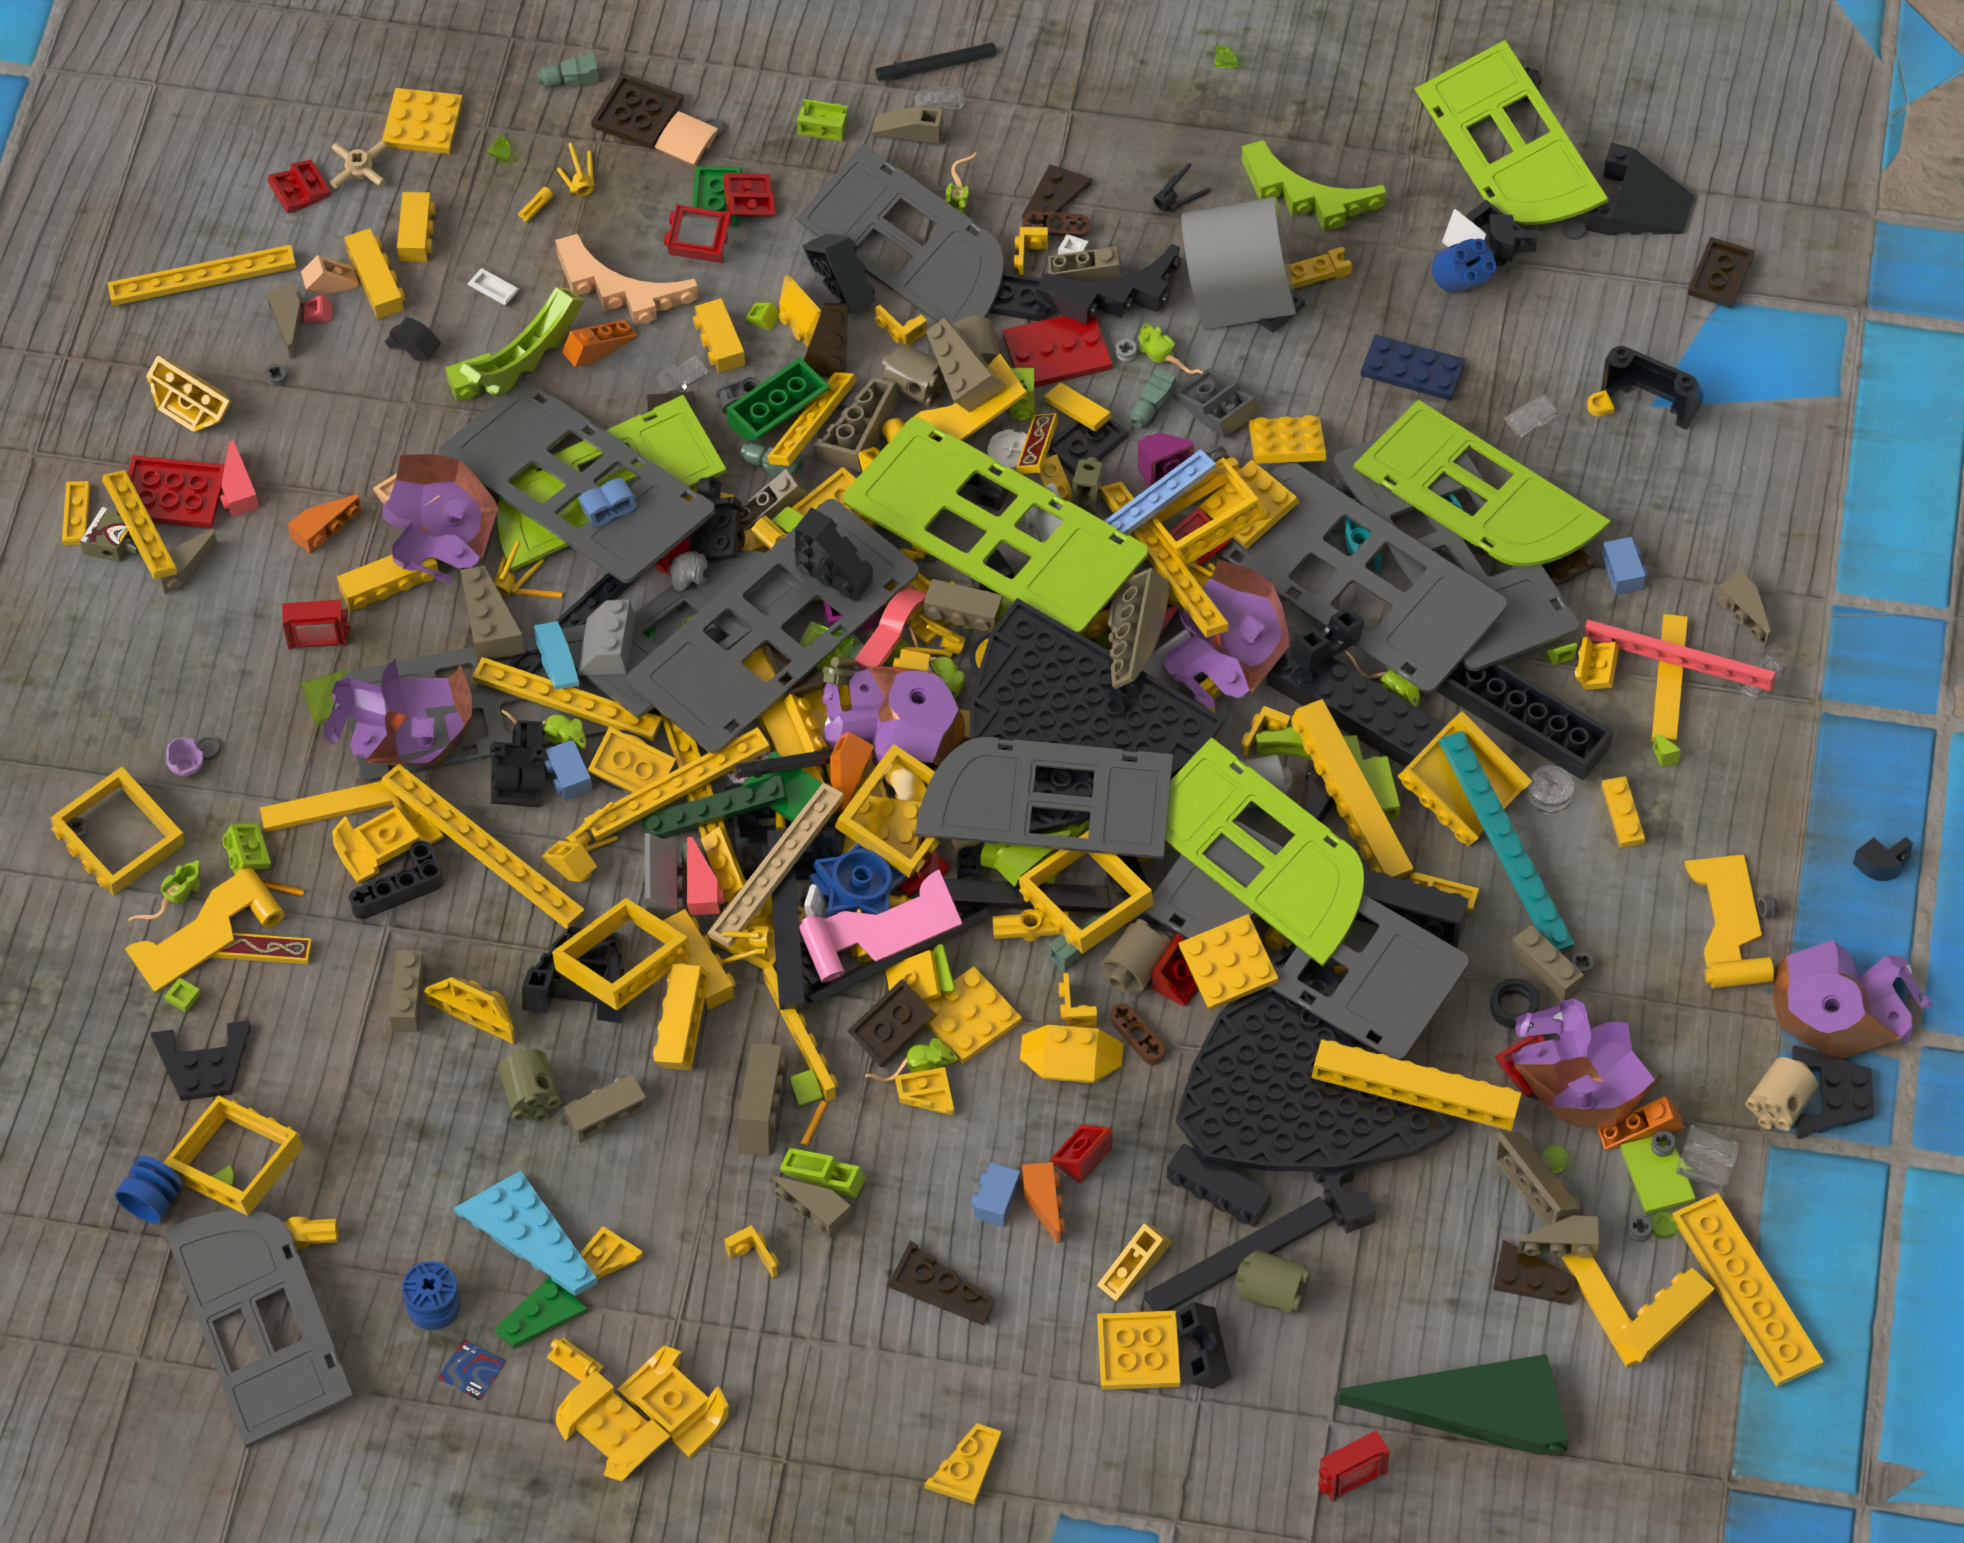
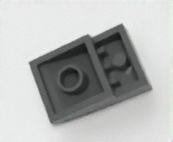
M1210 368L1174 393L1175 398L1193 416L1224 438L1260 413L1254 396L1240 390L1238 382Z

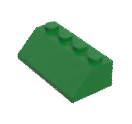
M799 357L726 408L728 425L742 439L758 440L827 392L830 386Z

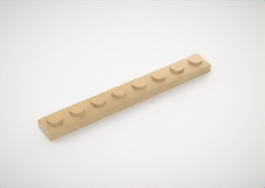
M822 783L709 930L710 938L731 948L738 937L722 936L721 933L723 931H744L845 799L844 793Z

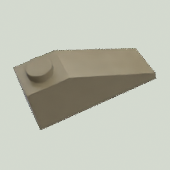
M293 284L266 292L270 311L290 359L295 358L303 316L301 306L304 305L301 292L296 293Z
M213 528L168 550L177 567V574L155 579L165 594L175 591L186 584L218 546Z

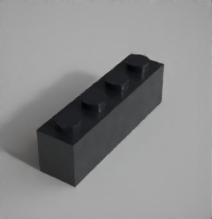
M1185 1143L1182 1144L1167 1165V1179L1173 1185L1189 1190L1194 1197L1200 1200L1205 1199L1212 1203L1217 1210L1228 1212L1244 1225L1249 1224L1255 1228L1271 1205L1272 1192L1220 1163L1204 1161L1197 1150Z

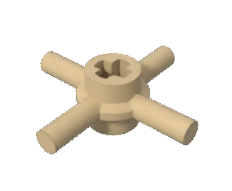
M380 141L367 152L360 149L349 152L338 142L334 143L331 149L345 160V170L332 179L330 184L336 189L352 177L356 180L369 178L377 186L382 187L385 184V179L372 170V159L387 148L386 144Z

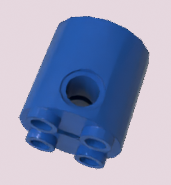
M1479 238L1467 239L1440 250L1432 262V274L1435 282L1440 288L1451 293L1461 292L1485 283L1496 270L1492 251L1484 240Z

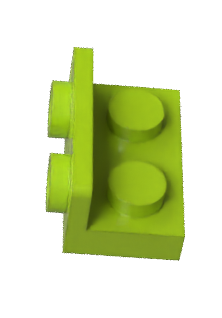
M259 823L231 824L226 834L223 836V847L227 849L229 866L233 869L234 875L243 868H252L254 870L268 869L271 862Z

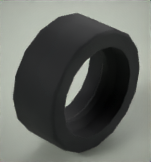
M1517 978L1506 979L1498 983L1492 992L1490 1002L1491 1015L1503 1027L1515 1029L1516 1017L1527 1012L1531 1014L1538 1012L1539 996L1533 985L1527 981ZM1506 994H1521L1528 999L1530 1006L1524 1013L1512 1014L1501 1008L1500 999Z

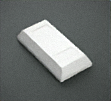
M483 268L468 283L470 287L504 306L519 291V288Z

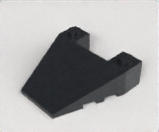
M1611 143L1605 160L1603 177L1623 183L1617 201L1608 199L1609 202L1589 211L1586 230L1608 236H1615L1617 233L1630 232L1631 235H1639V232H1652L1653 235L1683 234L1694 195L1635 148Z
M570 926L552 944V949L540 957V962L535 967L531 966L527 971L522 986V1010L547 1013L552 998L556 997L597 1003V1020L622 1023L627 1004L619 1010H615L556 971L552 952L584 929ZM613 932L577 959L578 962L612 984L625 975L618 933Z

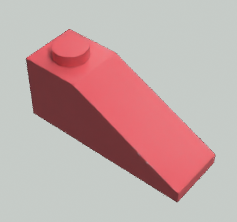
M234 440L229 441L221 484L223 495L220 496L223 508H228L232 517L259 508L255 490Z
M687 837V905L690 915L720 914V904L725 903L724 889H719L717 878L693 837Z

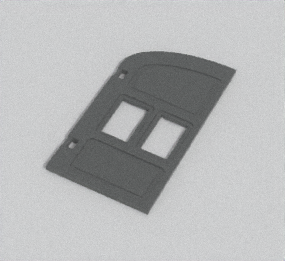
M864 143L796 218L797 222L818 237L826 233L850 237L855 242L857 248L875 229L907 252L913 258L896 277L859 250L856 254L858 259L865 265L866 271L936 322L945 318L954 324L965 317H987L999 293L1004 274V257L997 239ZM884 167H887L893 173L891 175H888L882 169ZM901 199L940 226L924 246L884 219ZM973 228L979 234L974 236L968 230Z
M738 550L737 558L707 561V569L703 573V577L707 578L706 583L697 585L692 581L685 591H677L672 584L634 613L636 620L627 673L583 676L634 717L640 719L652 710L654 706L628 685L627 675L659 647V645L643 633L684 602L699 612L761 558L765 552ZM779 566L743 598L763 615L767 616L801 588L803 583L786 569ZM731 611L725 612L713 623L729 635L718 644L724 650H730L752 631L751 627ZM579 653L577 656L573 658L574 666L577 671L579 668L581 653Z
M993 737L971 739L955 748L934 773L920 806L915 836L1163 859L1173 754L1144 751L1133 752L1123 751L1122 749L1015 739L1003 740ZM998 745L1011 746L1013 750H1000ZM1122 757L1137 758V762L1122 761ZM1036 766L1094 772L1092 797L1033 792ZM1032 807L1090 813L1088 839L1029 833Z
M225 1210L196 1216L164 1229L246 1448L355 1397L304 1264L296 1248L293 1236L280 1219L257 1210H253L249 1216L236 1210ZM287 1247L290 1248L293 1255L289 1259H287L284 1251ZM284 1289L303 1339L275 1352L256 1302ZM242 1309L260 1359L232 1372L214 1322ZM329 1356H332L335 1364L332 1368H329L326 1360Z

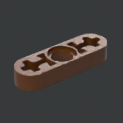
M1030 211L1024 216L1022 222L1023 227H1031V224L1027 223V221H1030L1032 217L1035 218L1036 222H1043L1044 218H1047L1045 227H1048V235L1066 236L1068 234L1074 237H1083L1090 229V220L1083 214ZM1058 218L1062 221L1063 227L1059 230H1054L1050 226V221ZM1067 219H1070L1069 224L1075 225L1079 220L1082 225L1086 226L1081 231H1078L1076 226H1070L1069 231L1065 230ZM1036 224V227H1043L1044 224Z
M1124 1003L1115 1005L1111 1010L1112 1025L1144 1062L1149 1065L1161 1063L1165 1056L1164 1044L1129 1005ZM1120 1013L1122 1016L1127 1014V1022L1122 1017L1118 1019V1014ZM1136 1029L1142 1030L1145 1033L1141 1039H1135L1130 1034ZM1148 1046H1149L1153 1051L1158 1050V1054H1157V1055H1155L1154 1053L1149 1054V1048H1148Z

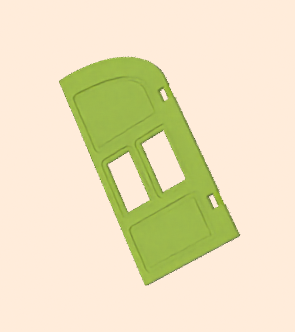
M1506 40L1414 88L1483 199L1489 201L1505 215H1513V221L1516 224L1538 225L1557 222L1583 214L1609 202L1604 191ZM1526 96L1550 131L1527 145L1504 111L1505 107ZM1439 108L1443 113V116L1438 117V115L1435 112ZM1489 116L1492 117L1513 150L1512 153L1491 164L1488 163L1467 130L1468 127ZM1491 189L1495 196L1490 198L1486 191Z
M684 395L655 407L650 412L643 415L640 414L605 430L624 444H628L630 448L638 452L643 458L653 462L689 486L690 489L697 486L700 478H716L727 473L726 467ZM655 415L657 416L656 418H654V419H652V420H650V421H647V422L644 421V420L649 419V418H651V417H653V416H655ZM581 441L553 455L577 472H580L579 466L603 456L604 453L586 441ZM639 461L634 464L639 469L644 466ZM531 465L512 480L510 484L538 503H545L566 486L544 470L537 472L540 469L537 465ZM624 468L600 479L595 484L602 487L608 481L617 478H623L626 483L638 476ZM579 497L557 514V516L575 528H581L589 522L581 508ZM501 498L499 499L497 513L498 532L507 560L515 542H520L510 567L512 572L569 546Z
M1417 400L1353 466V468L1365 476L1387 487L1392 493L1473 545L1484 549L1495 559L1513 566L1541 565L1567 556L1589 543L1610 524V520L1420 400ZM1468 447H1471L1514 475L1497 490L1454 462ZM1445 473L1488 501L1472 517L1428 488ZM1389 478L1390 480H1392L1393 482H1395V483H1397V484L1394 486L1393 484H1391L1390 482H1388L1386 479ZM1483 540H1486L1487 542H1489V543H1491L1492 545H1494V547L1491 548L1490 546H1488L1487 544H1485V543L1482 542V541H1483Z
M1212 737L1170 781L1165 842L1321 966H1324L1348 934L1362 901L1364 871L1357 852L1343 839L1341 840L1329 828L1252 768L1241 762ZM1234 764L1243 770L1241 775L1231 768ZM1251 802H1254L1295 835L1276 856L1233 823ZM1221 834L1225 835L1265 867L1246 888L1203 855ZM1328 837L1338 844L1335 848L1325 842Z

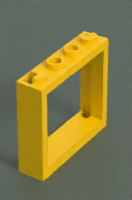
M1224 457L1215 462L1218 469L1150 519L1185 566L1267 516L1257 496ZM1227 482H1230L1244 501L1176 542L1162 525V522Z
M893 744L840 815L835 828L867 850L880 855L889 865L910 878L914 871L918 873L926 863V860L923 859L928 852L932 854L940 843L937 840L938 838L927 837L910 860L853 821L854 817L895 762L927 784L931 781L935 771Z
M123 767L117 769L50 817L52 823L51 830L58 840L63 839L67 844L66 848L73 857L78 856L82 860L81 864L86 872L89 874L93 873L97 877L96 880L99 886L105 890L108 889L113 896L185 845L183 832ZM120 787L165 838L112 875L66 823L73 818H77Z
M1089 830L1078 838L1088 839ZM1059 850L1019 877V892L1024 896V900L1026 902L1030 901L1034 905L1036 912L1041 917L1045 916L1049 920L1051 927L1057 933L1061 932L1065 936L1067 943L1070 946H1075L1082 954L1154 905L1152 890L1119 857L1112 854ZM1088 853L1131 897L1081 931L1038 886Z
M628 898L613 906L552 952L556 971L615 1010H619L671 971L672 964H680L691 956L687 936ZM628 921H631L665 943L664 946L613 984L577 961L579 957Z
M218 1095L163 1163L180 1176L184 1186L249 1216L304 1146L299 1138L300 1134L293 1131L292 1127H284L271 1117L265 1118L252 1108L246 1109L235 1100L229 1101ZM226 1119L281 1144L244 1192L188 1166Z

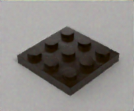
M621 73L592 119V128L654 149L662 132L684 101L683 94Z

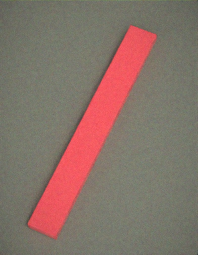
M1587 620L1585 624V637H1589L1591 642L1598 644L1616 642L1619 649L1770 692L1774 689V671Z

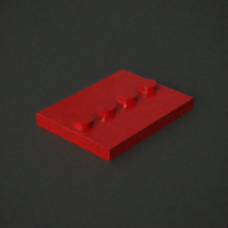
M1064 315L1002 330L1013 368H1034V387L1112 370V362L1096 317L1091 316L1087 324H1084Z
M132 455L128 476L153 523L213 528L222 492L221 484L225 464Z

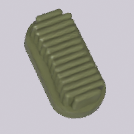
M833 657L831 659L832 666H823V682L836 685H850L849 681L853 677L854 672L861 670L852 669L856 665L854 658Z

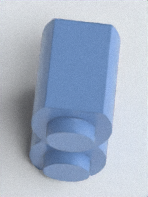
M623 478L610 480L601 488L588 490L579 497L581 508L593 527L607 524L615 517L627 515L637 508L634 495Z

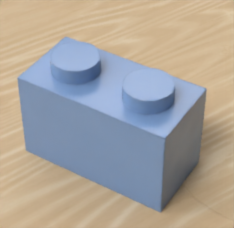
M1632 537L1604 542L1602 558L1615 595L1643 590L1645 579H1648L1646 566L1641 565L1640 549L1638 545H1634Z
M573 740L545 750L547 759L543 762L548 774H553L555 779L552 782L557 794L561 793L565 801L593 791L590 775Z
M990 1163L988 1171L982 1172L979 1182L981 1189L979 1193H974L971 1207L974 1208L975 1219L1004 1227L1020 1185V1171Z

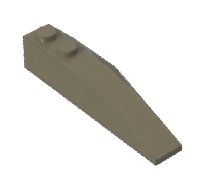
M1153 568L1130 577L1112 598L1108 626L1112 631L1109 634V641L1113 646L1110 650V657L1114 661L1111 665L1112 686L1115 689L1137 678L1152 655L1160 636L1171 584Z

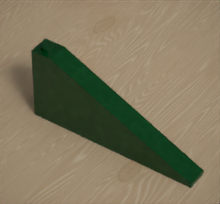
M1547 1354L1339 1389V1405L1537 1455L1548 1454L1549 1456H1557L1567 1451L1569 1439Z

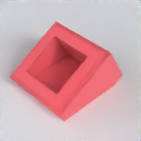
M322 294L304 302L303 322L315 323L332 320V302Z

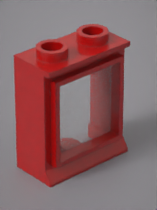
M676 203L675 211H671L669 217L670 232H666L664 238V246H667L669 255L723 263L724 256L722 251L724 244L728 243V225L732 226L733 224L731 212L694 208Z
M341 599L282 603V624L288 650L294 647L329 646L343 643L344 646H347V637L351 636L350 622H348L347 609H343Z
M1377 1430L1321 1458L1317 1484L1322 1494L1328 1495L1332 1502L1335 1500V1496L1340 1497L1379 1477L1380 1474L1386 1475L1388 1473L1390 1451Z

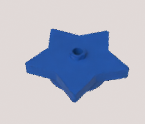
M858 843L840 857L817 859L814 863L815 870L830 888L828 916L844 911L853 912L861 909L864 914L873 915L888 911L889 895L908 878L889 865L883 857L867 850Z

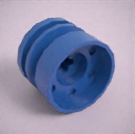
M139 1156L134 1166L128 1172L130 1177L124 1178L114 1196L118 1203L134 1216L146 1222L159 1223L170 1207L168 1202L175 1200L177 1193L180 1192L184 1183L174 1170L161 1161L148 1156Z
M429 1261L412 1267L405 1274L402 1282V1293L407 1314L414 1324L423 1329L437 1330L450 1325L457 1318L461 1302L456 1277L450 1268L443 1263Z

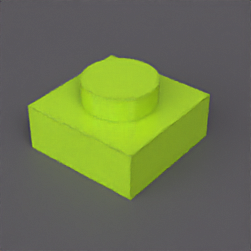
M179 978L164 997L166 1002L186 1013L201 995L199 988Z

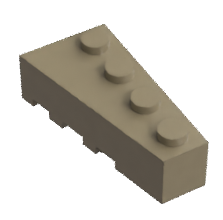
M943 318L926 330L953 401L962 408L971 412L1006 387V384L986 363L983 356L977 352L964 333L950 321Z
M873 377L855 397V402L851 407H846L841 413L842 417L836 424H831L826 430L827 434L815 442L814 446L819 462L862 472L858 457L859 452L876 446L882 434L881 429L884 423L890 419L899 401L895 382Z
M485 566L460 570L477 662L482 657L495 659L525 653L523 635Z
M751 1043L738 1113V1153L769 1156L772 1131L776 1125L775 1109L779 1108L780 1094H778V1090H782L783 1075H780L781 1071L785 1072L786 1056H782V1045Z

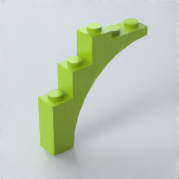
M1264 140L1242 146L1241 160L1259 199L1283 196L1291 216L1303 215L1314 211L1323 231L1338 229L1344 226L1348 216H1356L1359 213L1377 210L1385 206L1386 190L1383 185L1359 189L1328 187L1311 182L1289 170L1271 153Z
M556 287L535 319L518 337L502 350L486 359L473 363H464L460 372L467 376L466 380L476 386L479 384L485 385V390L494 396L499 394L505 395L513 388L520 373L524 371L534 372L545 350L549 348L559 349L585 300L567 288Z
M1293 727L1256 734L1255 749L1257 755L1281 754L1313 760L1310 754L1305 752L1303 741L1299 733L1294 731ZM1344 735L1343 738L1387 820L1399 819L1400 804L1388 757L1374 756L1363 760L1357 735Z

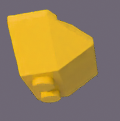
M788 274L784 277L779 300L780 313L778 316L785 326L788 325L792 329L795 338L798 341L801 340L809 347L821 310Z
M160 356L156 357L146 376L148 383H150L157 409L193 432H198L221 422L231 403V400L223 391L191 371Z
M450 977L428 986L424 990L426 1004L514 1045L516 1041L514 1027L505 998L496 991L490 992L482 988L475 981H467L455 977Z
M1045 1025L1022 1035L1020 1060L1026 1063L1042 1079L1095 1083L1113 1071L1122 1068L1124 1043L1096 1028Z

